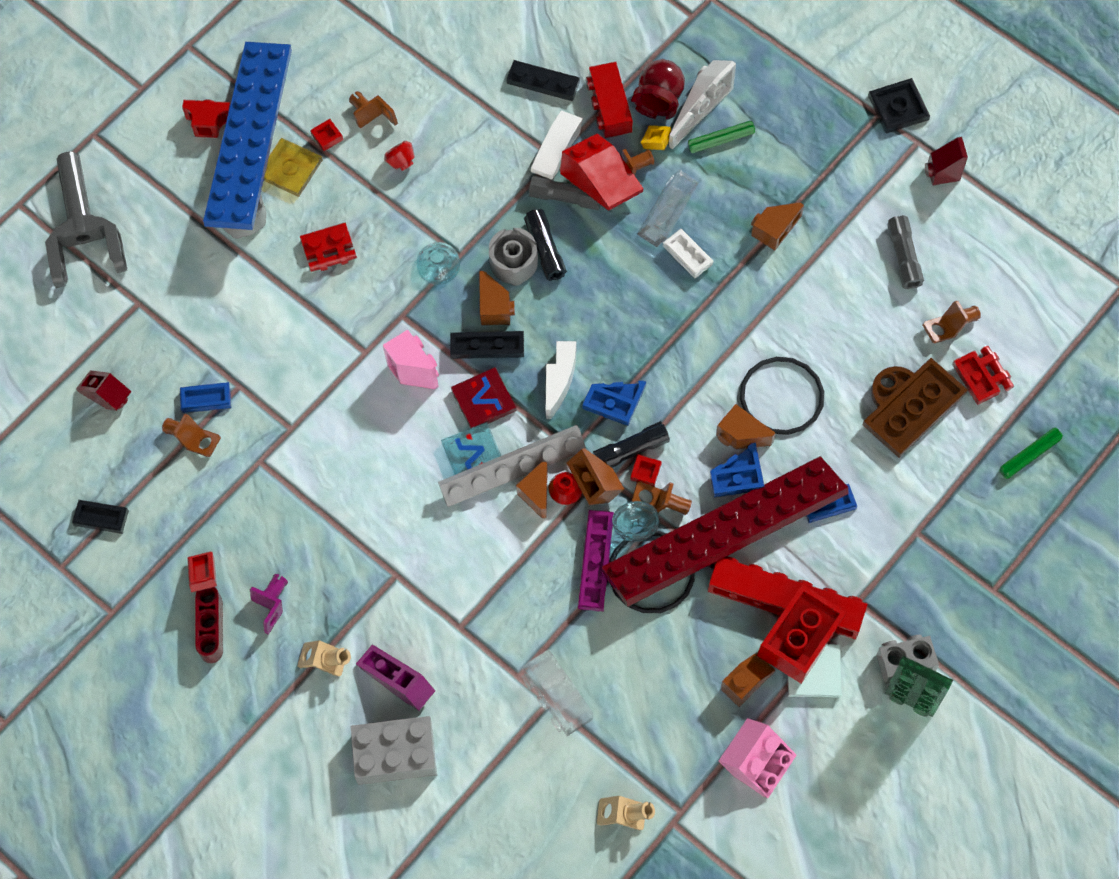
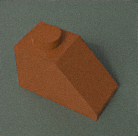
M799 202L766 207L762 214L758 213L752 220L751 236L776 251L802 217L804 204Z
M479 271L481 326L510 325V316H515V302L510 301L509 292L485 271Z
M737 404L720 421L716 430L718 440L726 446H732L734 449H745L752 443H756V447L771 446L774 443L776 434Z
M581 449L567 462L589 505L609 503L624 490L613 468L587 449Z
M757 652L741 662L722 681L720 690L738 707L776 671L769 663L758 657Z

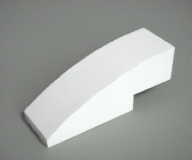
M562 110L560 111L538 151L531 167V172L553 180L561 167L562 151L571 147L580 134L583 118Z
M556 341V364H546V419L553 418L568 393L576 364V341Z

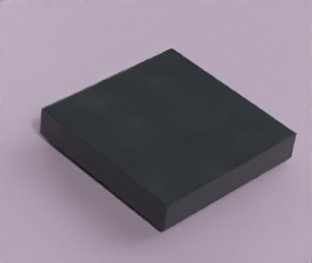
M913 78L871 90L868 93V97L886 134L930 119V114Z

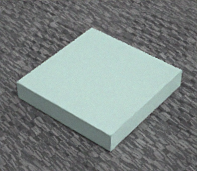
M827 644L802 684L788 676V697L841 698L840 644Z

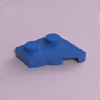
M638 381L635 384H623V382H614L609 385L604 383L592 384L583 402L582 409L629 426L645 390L646 381Z
M756 443L750 444L748 449L739 455H733L725 464H720L710 471L714 498L748 493L756 488L765 487Z

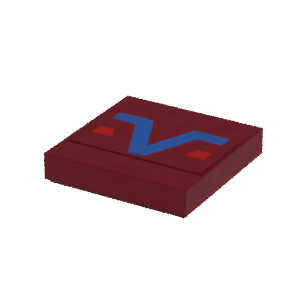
M496 367L451 387V391L471 431L517 411Z

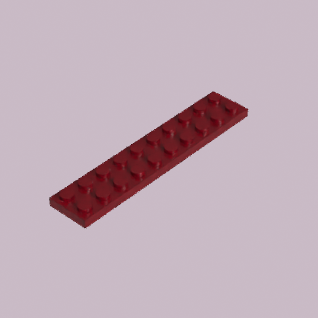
M819 456L764 484L765 487L756 488L602 566V572L626 606L629 607L849 494L848 486L826 461Z

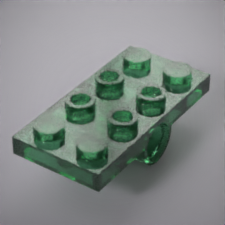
M903 656L885 694L894 703L899 705L906 704L921 716L927 717L929 715L933 717L950 689L953 680Z

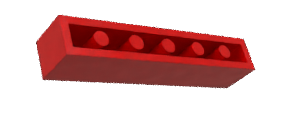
M729 556L716 562L708 587L709 593L781 616L803 584L847 612L835 633L855 640L858 637L868 605L858 597H845L830 588L820 589L805 580L795 581L788 579V576L783 573L766 572L758 565H744L739 563L737 559Z

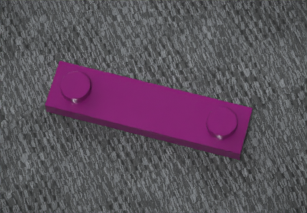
M589 510L578 609L604 612L607 578L602 572V566L609 563L614 512Z

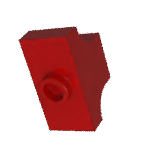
M209 99L203 101L183 100L182 109L186 120L191 121L195 137L218 138L221 127L227 122L231 104L230 102H215Z

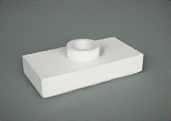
M682 229L663 242V247L694 278H697L713 265V260Z

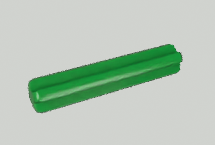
M749 120L688 140L689 151L691 153L699 152L755 133L754 123Z
M1052 428L1003 464L999 472L1004 478L1009 479L1058 443L1063 437L1062 433L1058 428Z

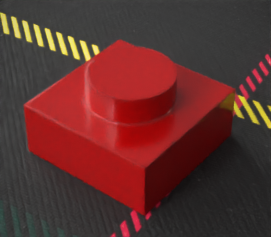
M331 119L310 130L311 135L323 151L343 141V135Z
M637 455L630 480L634 482L640 481L655 487L662 461Z

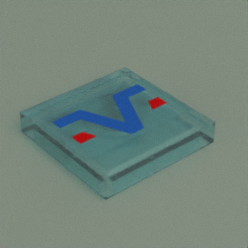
M487 422L441 440L454 475L501 456Z

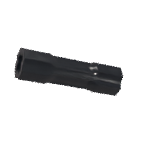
M542 209L529 211L526 213L524 221L529 233L536 242L545 277L548 281L559 280L565 276L567 270L562 256L558 253L546 214Z
M659 421L622 441L593 451V454L613 468L626 459L670 442L666 427Z

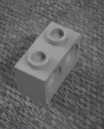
M914 635L907 638L905 642L897 643V641L893 640L885 642L881 645L882 647H879L876 656L885 684L936 672L939 663L930 636ZM913 651H922L925 654L926 658H916L913 654ZM896 656L901 664H891L888 661V657Z

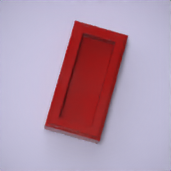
M210 551L187 558L191 593L217 586L213 552Z

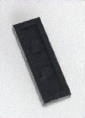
M513 60L506 79L509 85L569 101L574 100L580 84V77Z
M524 331L450 333L451 359L524 357Z

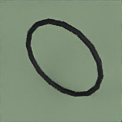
M776 356L762 360L748 370L741 383L740 402L743 410L750 415L752 414L749 412L745 401V387L751 375L763 365L777 361L793 363L804 368L816 381L820 392L819 406L813 417L802 426L789 430L770 428L776 434L789 435L804 431L817 420L824 407L825 391L819 376L807 364L794 358Z
M641 531L626 537L614 549L609 563L616 559L618 552L629 541L642 536L661 537L667 533L662 531ZM695 573L690 575L685 592L674 603L662 608H642L635 604L628 608L641 613H663L677 607L689 595L695 581ZM611 585L612 590H613L615 596H616L620 601L623 602V600L621 599V597L618 595V593L615 591V589H614L613 586Z

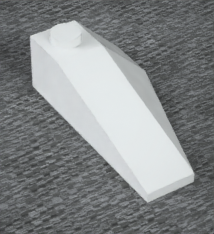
M713 60L708 66H703L700 69L697 79L670 133L669 147L671 149L733 90L736 63L734 61Z

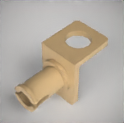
M320 640L306 642L303 645L297 667H316L338 677L342 675L344 665L349 663L351 655L348 649H339ZM312 649L311 655L309 659L306 661V655L308 651Z
M622 796L601 798L599 800L597 825L620 824L633 829L643 830L645 819L649 820L654 817L655 808L651 802L641 803ZM608 804H611V814L608 818H605V808Z

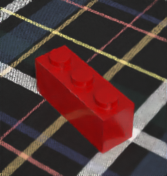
M617 62L589 67L586 85L588 91L592 90L593 92L591 103L593 110H597L599 116H596L598 129L603 130L605 138L632 133L633 120Z

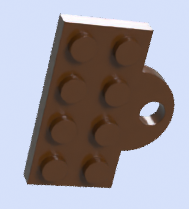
M932 358L924 363L915 373L904 367H888L879 372L873 381L871 396L878 408L863 421L862 425L900 458L967 394L968 389ZM889 378L894 382V386L891 388L884 387L881 384V380Z

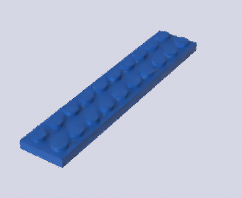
M245 41L203 219L205 227L253 230L290 62L291 44Z

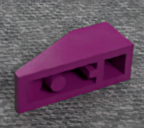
M373 644L356 663L369 676L418 711L435 692V689L422 674Z

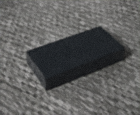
M78 500L72 524L78 527L123 534L129 510L126 507Z

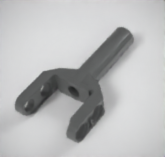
M75 152L61 153L56 160L67 220L56 227L45 241L51 278L55 288L66 286L68 281L62 247L67 246L68 248L104 239V236H106L109 257L113 261L116 272L127 271L122 238L116 224L103 217L93 216L90 212L80 155Z

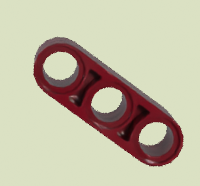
M216 587L196 591L195 646L200 657L207 663H215L223 655V601ZM209 595L215 596L212 602H203L205 597ZM210 619L215 620L212 627L204 628L206 621ZM207 645H215V649L212 652L204 653V648Z

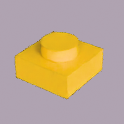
M649 126L641 141L643 149L665 150L672 131L670 126Z

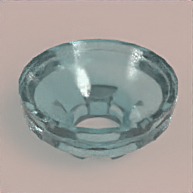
M434 242L428 244L419 252L416 263L419 275L431 284L448 283L457 276L460 269L458 253L451 245L446 243ZM440 252L445 257L441 262L436 263L430 259L433 253Z
M634 501L620 506L613 515L612 523L616 534L620 538L631 542H639L648 539L657 531L659 515L657 510L649 503ZM636 526L644 528V531L639 534L630 532Z

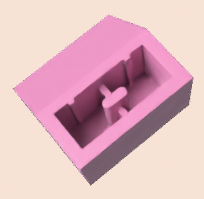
M406 330L383 344L387 366L400 384L429 389L439 387L437 380L439 374L435 368L437 363L431 354L426 355L422 350L424 346L417 335L412 336L409 330Z
M747 718L719 759V762L735 778L762 796L769 798L797 755L768 725Z

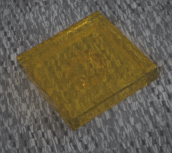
M281 138L269 155L264 181L300 197L323 161L322 156Z

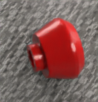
M406 140L384 154V161L394 169L400 168L404 171L414 164L412 161L415 158L411 142Z
M569 472L555 475L548 486L550 497L561 505L573 504L582 495V491L573 474Z

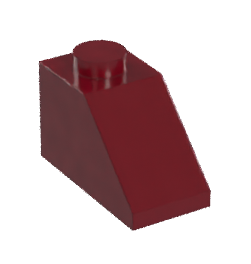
M957 137L930 153L928 163H925V173L927 177L931 178L932 186L961 180L968 159L962 137Z
M92 370L88 372L75 389L105 409L115 411L121 409L127 403V397L132 392L111 373Z

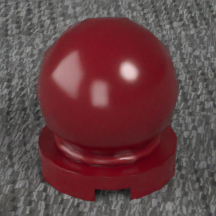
M666 59L652 61L642 70L639 76V87L635 89L631 102H634L637 105L635 109L646 117L656 119L657 116H666V120H669L677 112L679 106L678 99L685 87V77L681 68L672 61Z

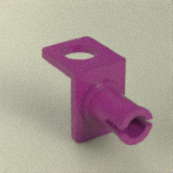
M279 574L273 575L264 591L253 586L250 588L251 600L271 610L263 622L264 632L268 635L283 613L282 600L278 599L284 587L287 586L288 581L283 576L278 580Z

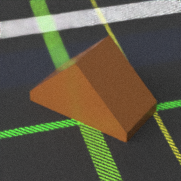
M541 462L516 485L517 495L541 518H547V462Z

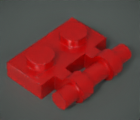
M346 222L300 236L307 260L317 258L316 261L308 263L311 272L316 270L325 271L328 270L327 267L340 263L345 265L349 263L348 261L357 258L355 249L346 252L344 250L353 247ZM334 252L338 253L336 255L324 258V255H328Z
M988 345L980 350L984 357L980 358L976 351H973L954 360L952 363L977 405L999 395L1001 390L997 386L998 384H1002L1005 391L1014 388L1008 370L1003 369L999 363V356L996 352H992ZM986 366L991 367L995 374L994 376L990 375Z

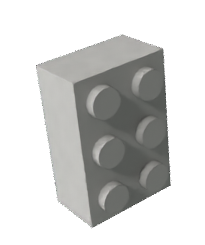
M430 716L351 726L354 774L358 785L437 776L433 726Z

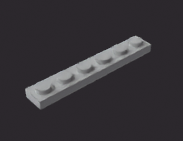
M575 425L441 480L438 484L446 505L450 507L525 476L541 462H547V466L577 454L581 449H586L580 429Z

